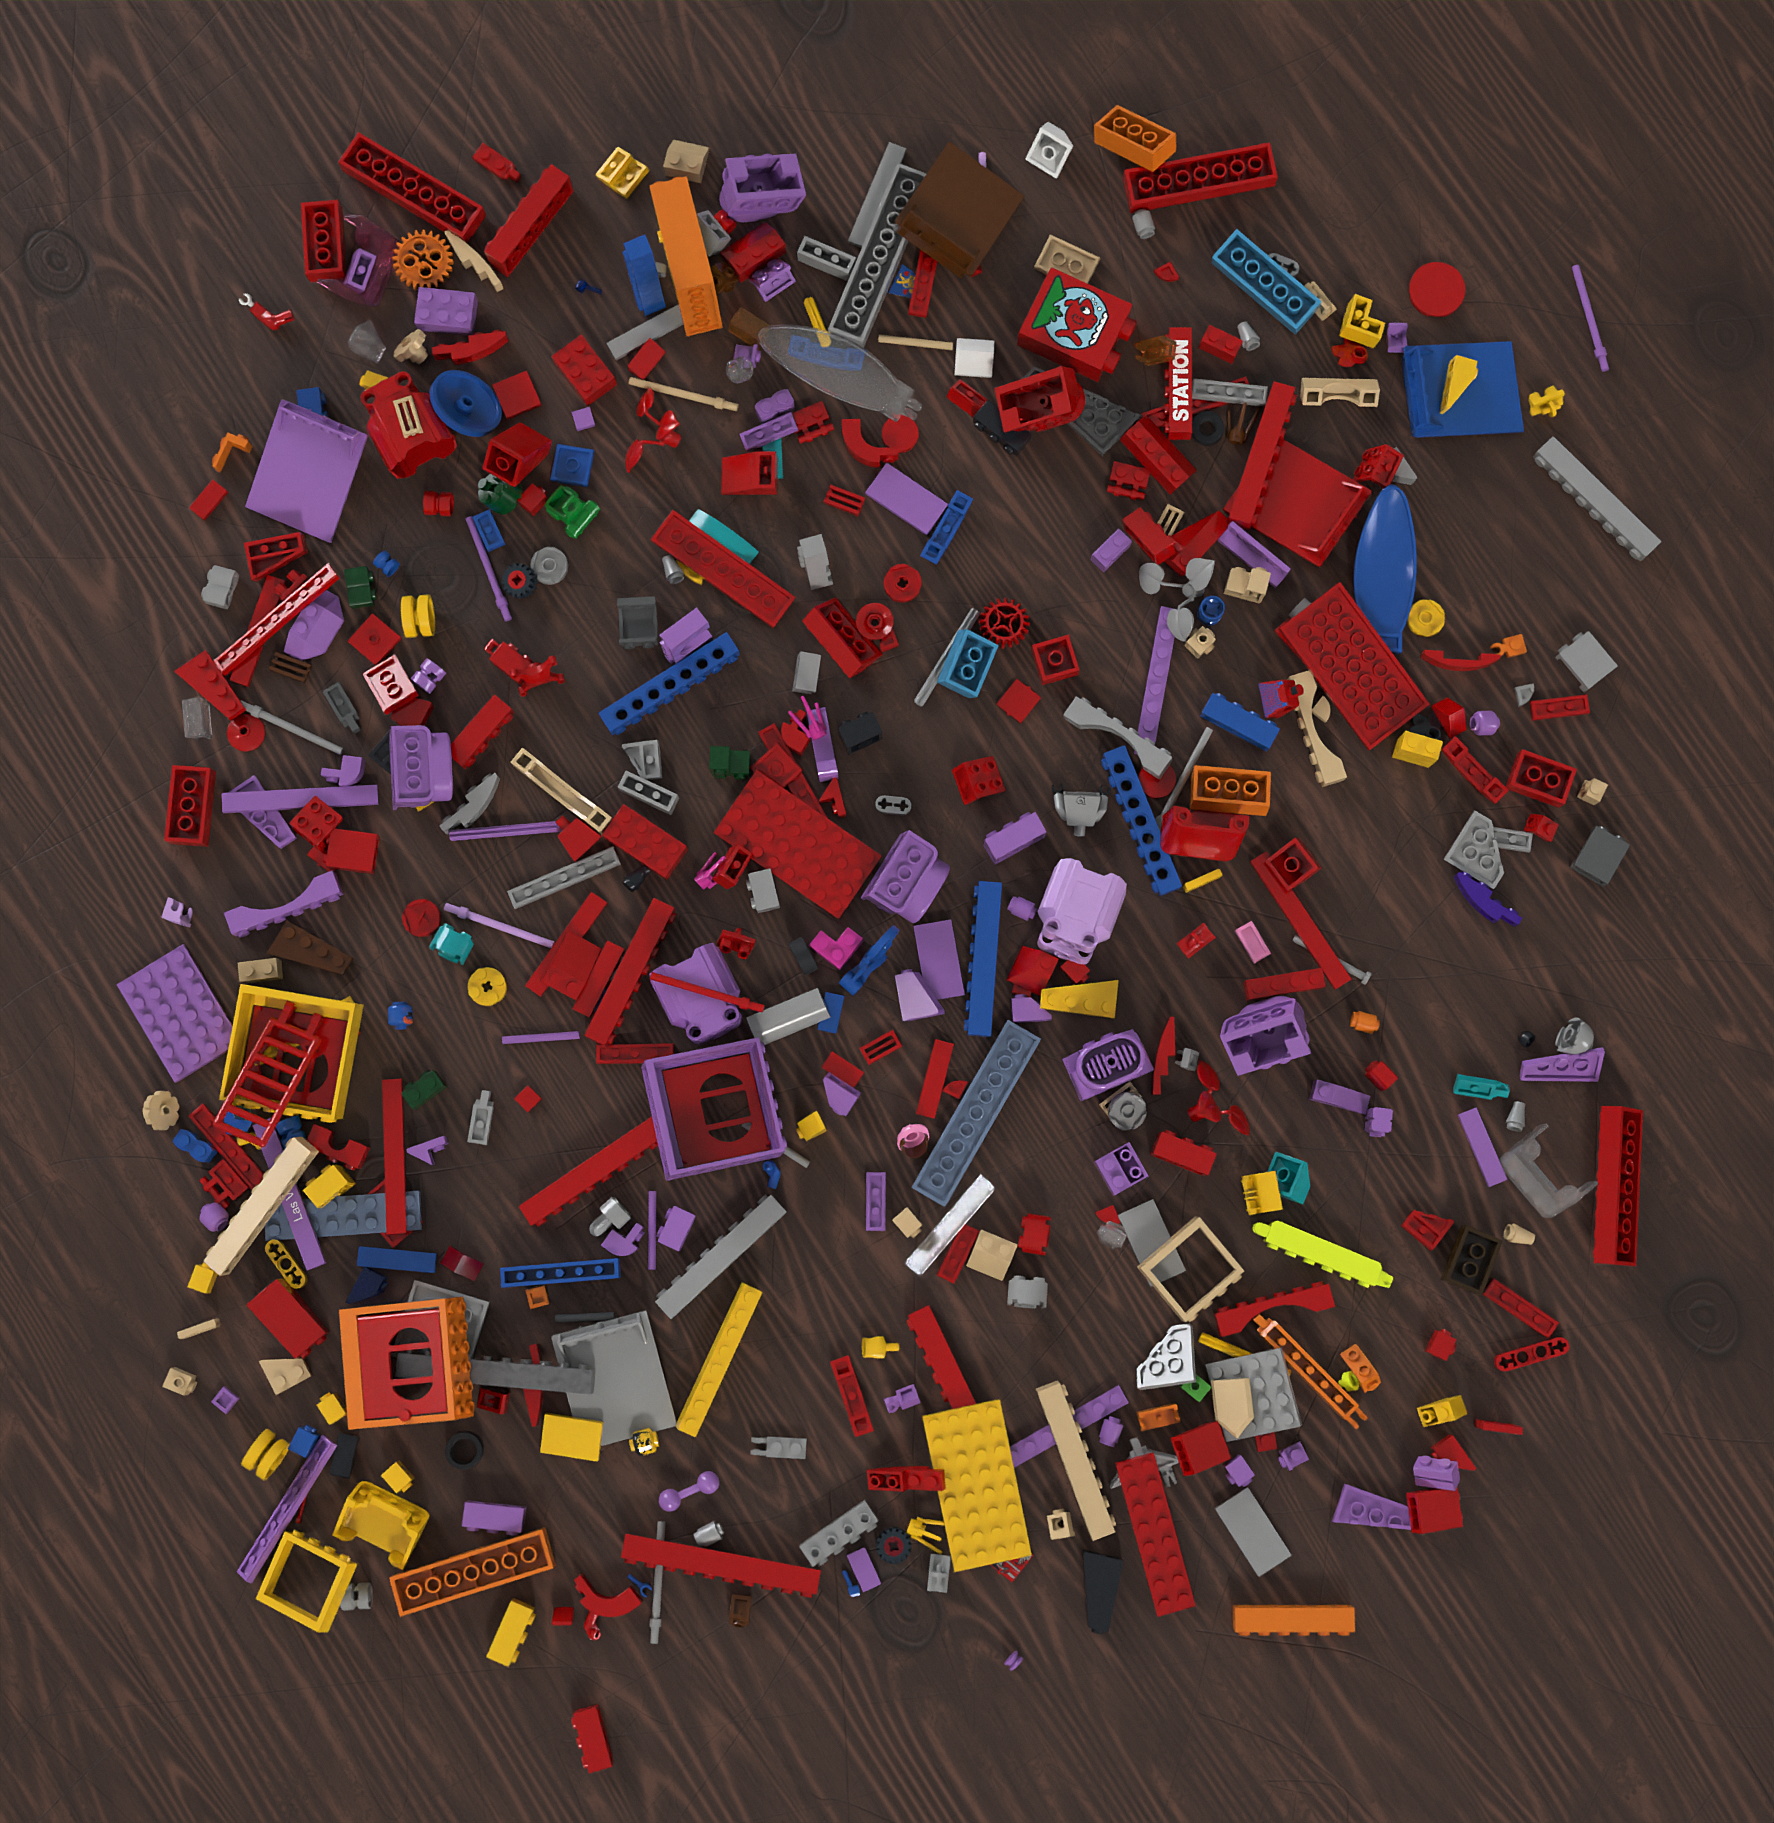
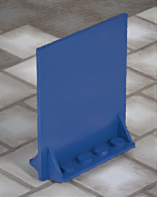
M1512 341L1405 346L1403 348L1402 368L1412 437L1524 432ZM1456 355L1478 361L1476 367L1478 368L1477 377L1473 379L1451 408L1444 414H1440L1449 361Z

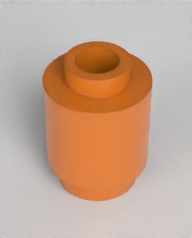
M1361 1011L1353 1012L1350 1019V1027L1369 1034L1377 1031L1380 1020H1377V1015Z

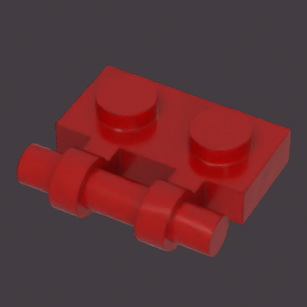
M822 401L792 413L798 427V431L794 433L803 432V435L797 437L800 444L806 441L809 443L813 441V438L828 435V432L834 430L832 423L827 425L823 423L829 420V416ZM818 425V429L809 432L808 428Z
M1114 461L1109 481L1116 482V486L1108 485L1107 492L1114 493V496L1118 497L1119 495L1130 497L1131 500H1144L1145 493L1138 492V488L1146 489L1150 473L1146 468ZM1122 484L1133 486L1132 490L1121 487Z
M222 1159L209 1171L213 1177L210 1181L206 1176L199 1180L203 1185V1189L213 1196L214 1202L220 1204L225 1210L230 1206L226 1201L228 1197L236 1201L250 1189L225 1159ZM216 1184H219L223 1188V1193L220 1194V1192L215 1188Z

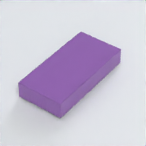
M865 1547L847 1555L863 1592L881 1584Z

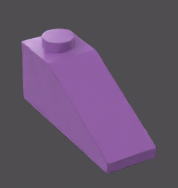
M1315 1080L1313 1081L1309 1100L1366 1115L1370 1096L1336 1084Z

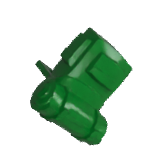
M562 485L557 488L544 504L547 513L555 520L563 521L566 525L564 528L566 534L574 539H577L583 533V530L601 510L596 502L592 500L582 501L576 491Z

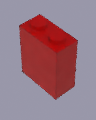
M334 829L326 838V844L329 845L328 852L325 851L323 862L330 869L374 874L380 837L378 834Z
M1218 1421L1207 1422L1170 1438L1184 1476L1195 1475L1231 1459L1229 1448L1225 1443L1222 1428Z
M1430 1488L1406 1493L1412 1533L1425 1534L1463 1527V1514L1459 1502L1460 1494L1457 1488L1455 1491Z

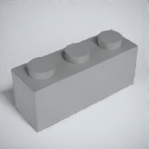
M804 236L797 251L798 261L845 281L849 280L856 263V257Z
M625 771L617 787L620 792L669 815H672L679 800L677 794L628 771Z

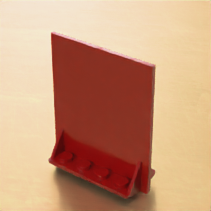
M1280 439L1278 445L1281 447L1278 457L1274 456L1272 461L1275 462L1272 474L1268 473L1267 479H1269L1268 488L1262 492L1261 496L1264 497L1261 508L1257 507L1256 513L1258 518L1256 524H1252L1251 527L1312 564L1321 567L1353 519L1357 518V513L1372 491L1286 440ZM1238 488L1223 508V511L1228 514L1231 512Z

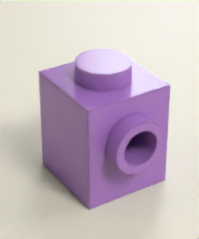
M1240 1454L1223 1465L1228 1472L1225 1476L1232 1485L1235 1483L1237 1486L1242 1485L1245 1487L1253 1481L1252 1477L1255 1475Z

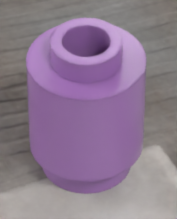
M1013 896L1007 909L1011 911V914L1026 921L1029 918L1033 919L1037 912V908H1034L1035 903L1020 896L1018 898Z
M1112 1416L1109 1419H1104L1099 1434L1100 1443L1111 1447L1118 1443L1123 1424H1120V1419Z

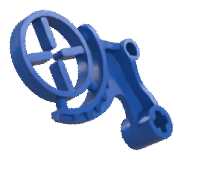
M895 925L875 945H872L865 953L861 962L847 972L840 980L839 984L852 996L865 984L871 972L881 966L888 958L886 952L892 946L893 939L900 931Z

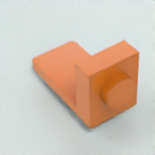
M227 433L226 437H223L220 442L221 448L218 454H215L213 457L212 467L216 471L221 472L232 446L250 453L253 446L249 443V439L241 434L235 436Z
M1354 1344L1340 1354L1358 1379L1364 1393L1378 1387L1381 1383L1379 1374L1357 1344Z

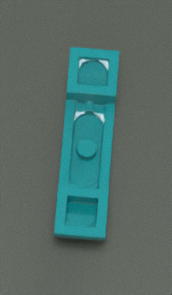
M699 509L689 520L748 564H751L759 551L730 528Z

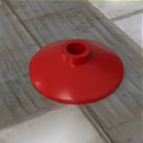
M869 603L863 606L856 616V626L859 633L870 640H879L886 637L893 628L894 619L891 611L880 603ZM876 620L878 621V625L873 626L871 622Z
M242 714L230 722L227 728V738L235 749L244 752L252 751L262 744L265 738V727L259 718L251 714ZM246 728L247 733L243 735L241 731Z

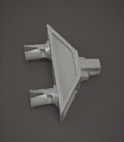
M1137 1437L1130 1440L1133 1450L1129 1452L1130 1456L1127 1459L1153 1452L1165 1486H1170L1169 1476L1174 1484L1177 1483L1172 1470V1466L1179 1463L1176 1455L1147 1449L1146 1445L1141 1447ZM1118 1472L1108 1484L1111 1489L1121 1485Z

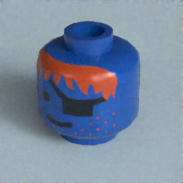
M393 1002L392 1006L388 1007V1024L395 1026V1030H405L407 1025L413 1023V1009L407 1002Z

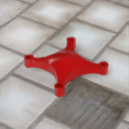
M555 656L548 657L542 664L539 662L532 663L524 670L516 668L510 670L512 679L519 677L525 681L518 688L520 696H526L529 689L551 681H558V684L565 682L562 673L556 674L550 671L552 666L557 665Z

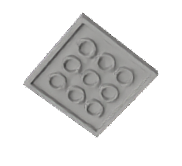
M414 1280L408 1302L463 1296L466 1304L465 1321L468 1325L466 1332L469 1343L468 1354L474 1355L490 1302ZM439 1306L405 1310V1312L439 1308ZM405 1328L398 1332L394 1345L429 1342V1338L418 1329ZM430 1348L415 1349L416 1353L423 1354L424 1350L431 1351ZM404 1350L393 1351L391 1356L397 1358V1353L404 1352Z
M1282 1347L1206 1364L1210 1384L1211 1380L1250 1378L1254 1419L1248 1424L1238 1439L1302 1426ZM1222 1426L1225 1442L1238 1440Z

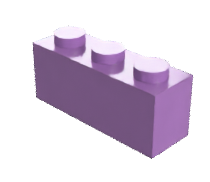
M468 1500L464 1505L462 1526L467 1527L469 1531H479V1528L487 1529L488 1533H498L501 1530L506 1531L507 1535H518V1532L524 1531L526 1506Z

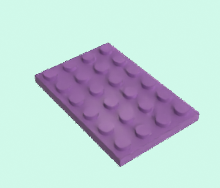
M184 944L117 984L175 1083L228 1051L233 1024Z

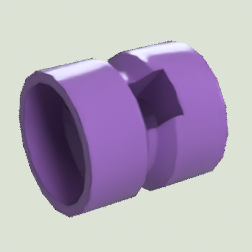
M426 658L420 666L421 670L416 671L410 680L430 694L436 687L435 682L441 681L446 672Z

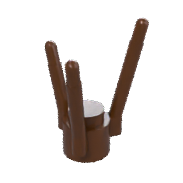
M1243 403L1238 426H1234L1232 430L1231 410L1227 411L1226 438H1229V443L1243 445V442H1246L1260 408L1256 409L1245 432L1244 428L1241 427L1247 403Z

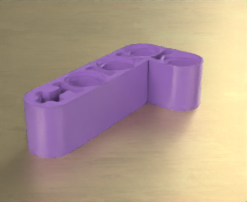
M824 707L820 708L827 728L825 730L827 734L815 741L812 739L820 782L830 781L836 777L839 779L826 709ZM816 709L811 710L815 720L819 721ZM807 713L808 722L811 725L812 721Z

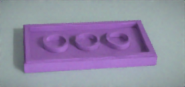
M888 463L885 464L865 492L868 497L926 536L948 507L946 502Z
M945 920L913 926L922 977L937 1000L965 995L952 921Z

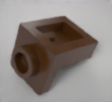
M732 1594L729 1624L738 1628L749 1626L752 1596Z

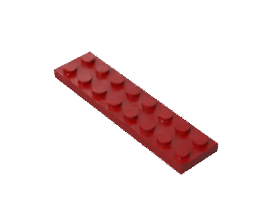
M674 510L671 511L651 538V542L773 629L796 599L795 596Z
M1151 1452L1116 1462V1469L1157 1617L1196 1606L1154 1453Z

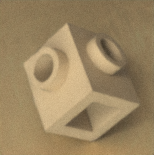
M1202 626L1199 630L1195 628L1188 637L1190 639L1185 644V647L1198 659L1204 653L1209 654L1215 646L1213 644L1216 639L1210 629H1205Z

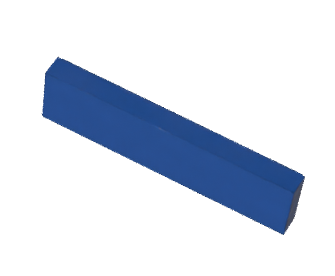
M359 1246L357 1266L435 1273L437 1253Z

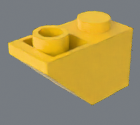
M1461 1395L1445 1398L1417 1408L1423 1427L1454 1421L1467 1414Z

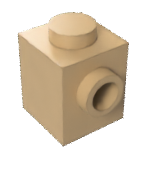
M176 1367L170 1368L162 1387L181 1395H189L197 1385L195 1381L197 1376Z

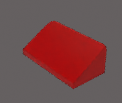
M649 338L628 364V370L639 379L645 380L666 351Z
M961 379L950 388L947 394V398L972 417L988 400Z

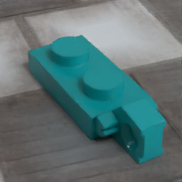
M1460 1074L1457 1075L1453 1087L1454 1094L1490 1100L1497 1096L1508 1098L1510 1092L1509 1085L1500 1081Z

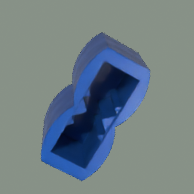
M180 1129L173 1139L176 1147L183 1151H188L194 1159L200 1162L211 1163L218 1153L210 1142L202 1141L197 1133L190 1130Z

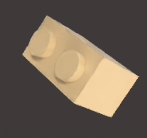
M277 958L238 962L239 982L249 984L282 980V961Z

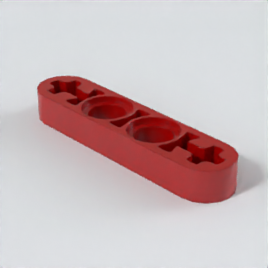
M1554 1337L1500 1353L1494 1358V1366L1498 1370L1505 1372L1561 1356L1568 1352L1569 1343L1565 1338ZM1557 1341L1564 1344L1561 1347L1562 1351L1559 1349L1550 1350L1548 1343H1550V1346H1556L1558 1344ZM1538 1346H1543L1546 1349L1543 1357H1539L1536 1354ZM1521 1351L1527 1354V1360L1523 1363L1517 1359V1355ZM1502 1357L1506 1360L1513 1358L1516 1365L1513 1366V1362H1508L1504 1368V1366L1499 1365V1362L1502 1361Z

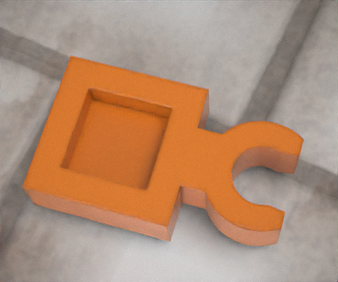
M1522 634L1504 638L1502 640L1503 644L1494 643L1490 647L1491 649L1497 648L1499 650L1498 654H1501V656L1506 653L1507 658L1527 652Z

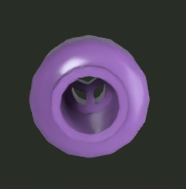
M1477 711L1470 718V728L1478 736L1493 735L1500 726V720L1493 711Z
M211 1203L202 1207L200 1222L209 1231H222L228 1225L229 1213L220 1204Z

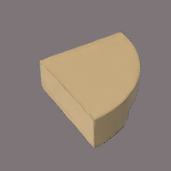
M1322 696L1313 707L1312 713L1326 723L1330 716V705L1327 699Z

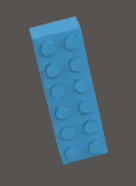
M1238 229L1212 256L1211 263L1295 335L1321 306L1322 301Z

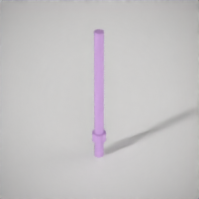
M449 903L445 904L444 910L457 914L459 918H468L548 948H552L554 945L552 940L476 914L463 906L457 907Z

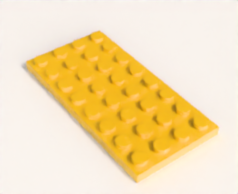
M997 1399L923 1415L922 1418L933 1469H944L946 1489L938 1491L954 1572L1031 1556L1000 1400Z

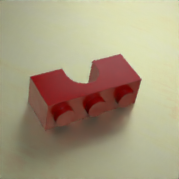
M317 1124L313 1125L306 1141L319 1151L317 1155L321 1152L327 1155V1160L335 1163L338 1160L344 1162V1167L353 1171L355 1168H362L371 1147L349 1139L344 1149L337 1150L332 1143L336 1132Z

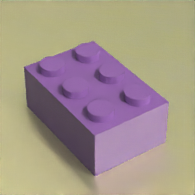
M419 287L414 323L417 329L421 331L466 336L473 335L478 299L473 292Z
M1027 812L1019 817L1020 820L1014 823L1011 821L1005 824L998 833L995 830L986 835L987 838H985L983 846L994 865L1045 837L1046 830L1036 812L1032 814Z

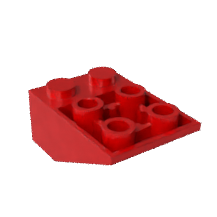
M776 451L751 452L722 458L721 495L778 494V456Z

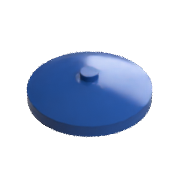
M449 370L441 373L431 385L430 401L439 418L453 430L467 436L482 437L492 433L500 423L502 409L496 394L484 381L475 375L460 370Z

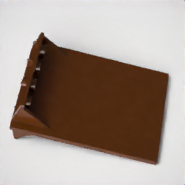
M949 141L896 218L895 223L899 225L896 232L959 278H962L965 274L971 277L1024 198V195Z

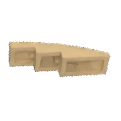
M448 230L444 232L465 269L473 266L481 281L488 277L497 292L501 291L503 286L484 259L462 239Z

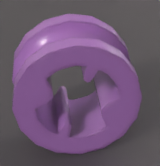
M1015 1651L1006 1659L1004 1664L1010 1667L1009 1670L1012 1671L1022 1662L1023 1657H1019L1018 1652Z

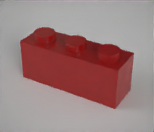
M1140 507L1122 519L1124 530L1154 563L1159 565L1175 554V541L1170 535L1167 536L1159 523L1155 524L1149 512H1144Z
M596 1704L575 1710L573 1717H571V1722L579 1735L576 1737L578 1748L583 1750L582 1764L584 1769L587 1768L588 1773H593L612 1767L614 1761L599 1705Z

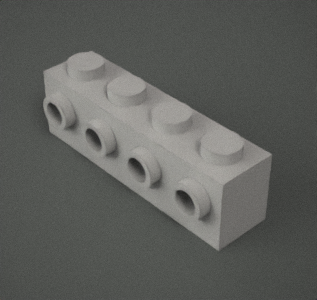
M865 1499L801 1543L799 1547L811 1565L815 1566L817 1564L819 1567L828 1561L827 1557L830 1554L834 1553V1555H837L845 1549L843 1545L849 1541L852 1544L860 1539L861 1536L859 1534L865 1530L870 1532L876 1528V1523L879 1519Z

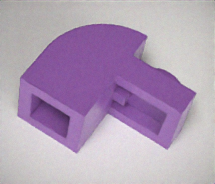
M343 755L341 770L322 768L321 776L331 783H337L339 780L340 787L355 786L364 775L366 761L362 757Z
M636 1223L626 1238L615 1229H612L601 1246L617 1256L631 1255L639 1249L634 1244V1241L639 1242L643 1237L644 1232L642 1230L645 1227L640 1223Z

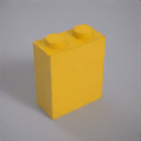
M1405 731L1396 741L1392 758L1429 768L1438 760L1443 741Z

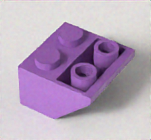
M1130 1142L1094 1161L1113 1196L1148 1177Z

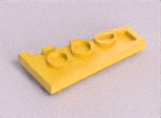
M1118 980L1042 989L1040 1009L1115 1018Z

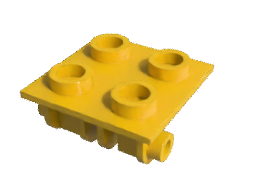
M1276 1171L1241 1176L1244 1188L1243 1194H1245L1244 1200H1246L1247 1204L1246 1212L1248 1211L1249 1215L1283 1210Z

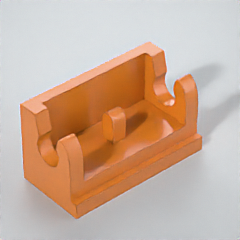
M1176 1403L1137 1412L1141 1431L1179 1423L1180 1421Z

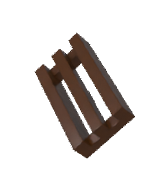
M275 652V657L272 659V665L269 666V670L305 683L312 665ZM280 658L289 661L291 663L305 667L306 670H302L300 668L291 666L278 660ZM276 665L304 674L303 678L276 668Z

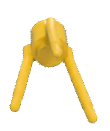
M917 1517V1520L911 1519L907 1534L911 1535L910 1538L921 1542L938 1554H942L941 1550L921 1537L925 1535L941 1541V1537L924 1531L926 1526L923 1523L945 1526L944 1521Z

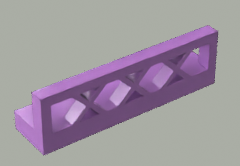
M1233 521L1218 539L1219 543L1251 569L1261 567L1270 572L1269 584L1275 589L1290 571L1286 564Z

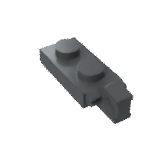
M340 682L323 690V694L340 723L345 728L349 726L354 734L361 731L356 722L360 719L359 714Z

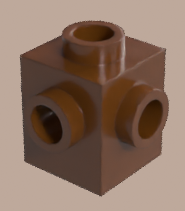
M727 262L714 264L711 268L717 294L731 292L739 280L735 271Z

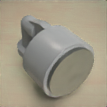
M611 1197L599 1208L602 1214L591 1223L589 1230L593 1236H600L612 1224L620 1229L632 1218L631 1213L616 1197Z

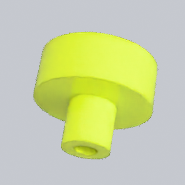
M1352 1371L1342 1374V1380L1338 1381L1341 1388L1344 1387L1348 1392L1359 1389L1358 1379Z

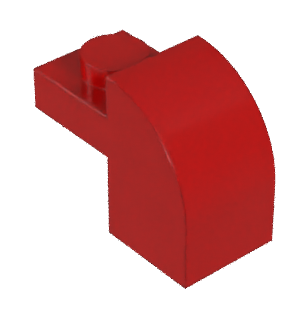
M799 709L798 713L794 712V715L803 723L807 717L806 712ZM791 717L789 721L791 725L785 722L782 724V739L791 751L802 756L811 738L808 739L807 735L799 730L801 727Z

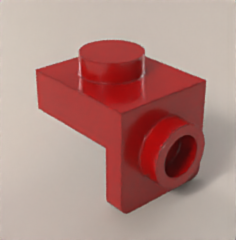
M1530 814L1524 831L1534 833L1547 842H1552L1559 825L1544 815Z

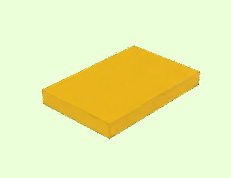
M545 1413L540 1453L598 1462L604 1422Z

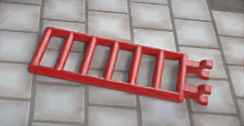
M286 1001L279 1019L269 1018L213 1121L214 1127L259 1147H265L321 1043V1038L315 1034L324 1022L322 1015L314 1013L306 1031L288 1024L290 1017L297 1009L294 1006L295 1004L290 1001ZM276 1026L312 1043L308 1051L305 1052L272 1038L269 1034L273 1027ZM267 1043L302 1058L303 1060L298 1069L261 1054L260 1051L264 1044ZM255 1060L294 1076L289 1086L251 1071ZM246 1077L285 1093L280 1103L242 1088L241 1086ZM237 1094L275 1110L271 1120H266L232 1105ZM227 1112H230L266 1129L262 1137L258 1138L222 1121Z

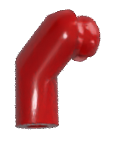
M589 1611L583 1627L591 1640H598L601 1636V1632L595 1623L598 1615Z

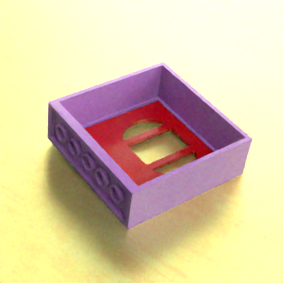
M759 1037L644 1061L641 1069L666 1181L776 1158L785 1152L784 1148H787L785 1137L781 1135L782 1121L780 1117L777 1118L776 1110H778L776 1098L773 1099L772 1096L774 1086L772 1080L768 1078L769 1064L768 1061H764L765 1047L764 1043L760 1042ZM748 1052H749V1054H745V1055H740V1056H735V1057L720 1059V1060H716V1061H710V1060H714V1059H719V1058H724V1057H729V1056H734V1055H738V1054H743V1053H748ZM699 1063V1064H696V1065H691V1066H686V1067H681V1068H676V1069H671V1070H666V1071H662V1072H661V1070H665V1069H669V1068H674V1067H679V1066H684V1065ZM717 1074L732 1075L742 1082L741 1085L700 1093L702 1084L708 1078ZM745 1091L750 1116L706 1125L701 1099ZM751 1123L748 1133L736 1141H720L709 1134V1131Z

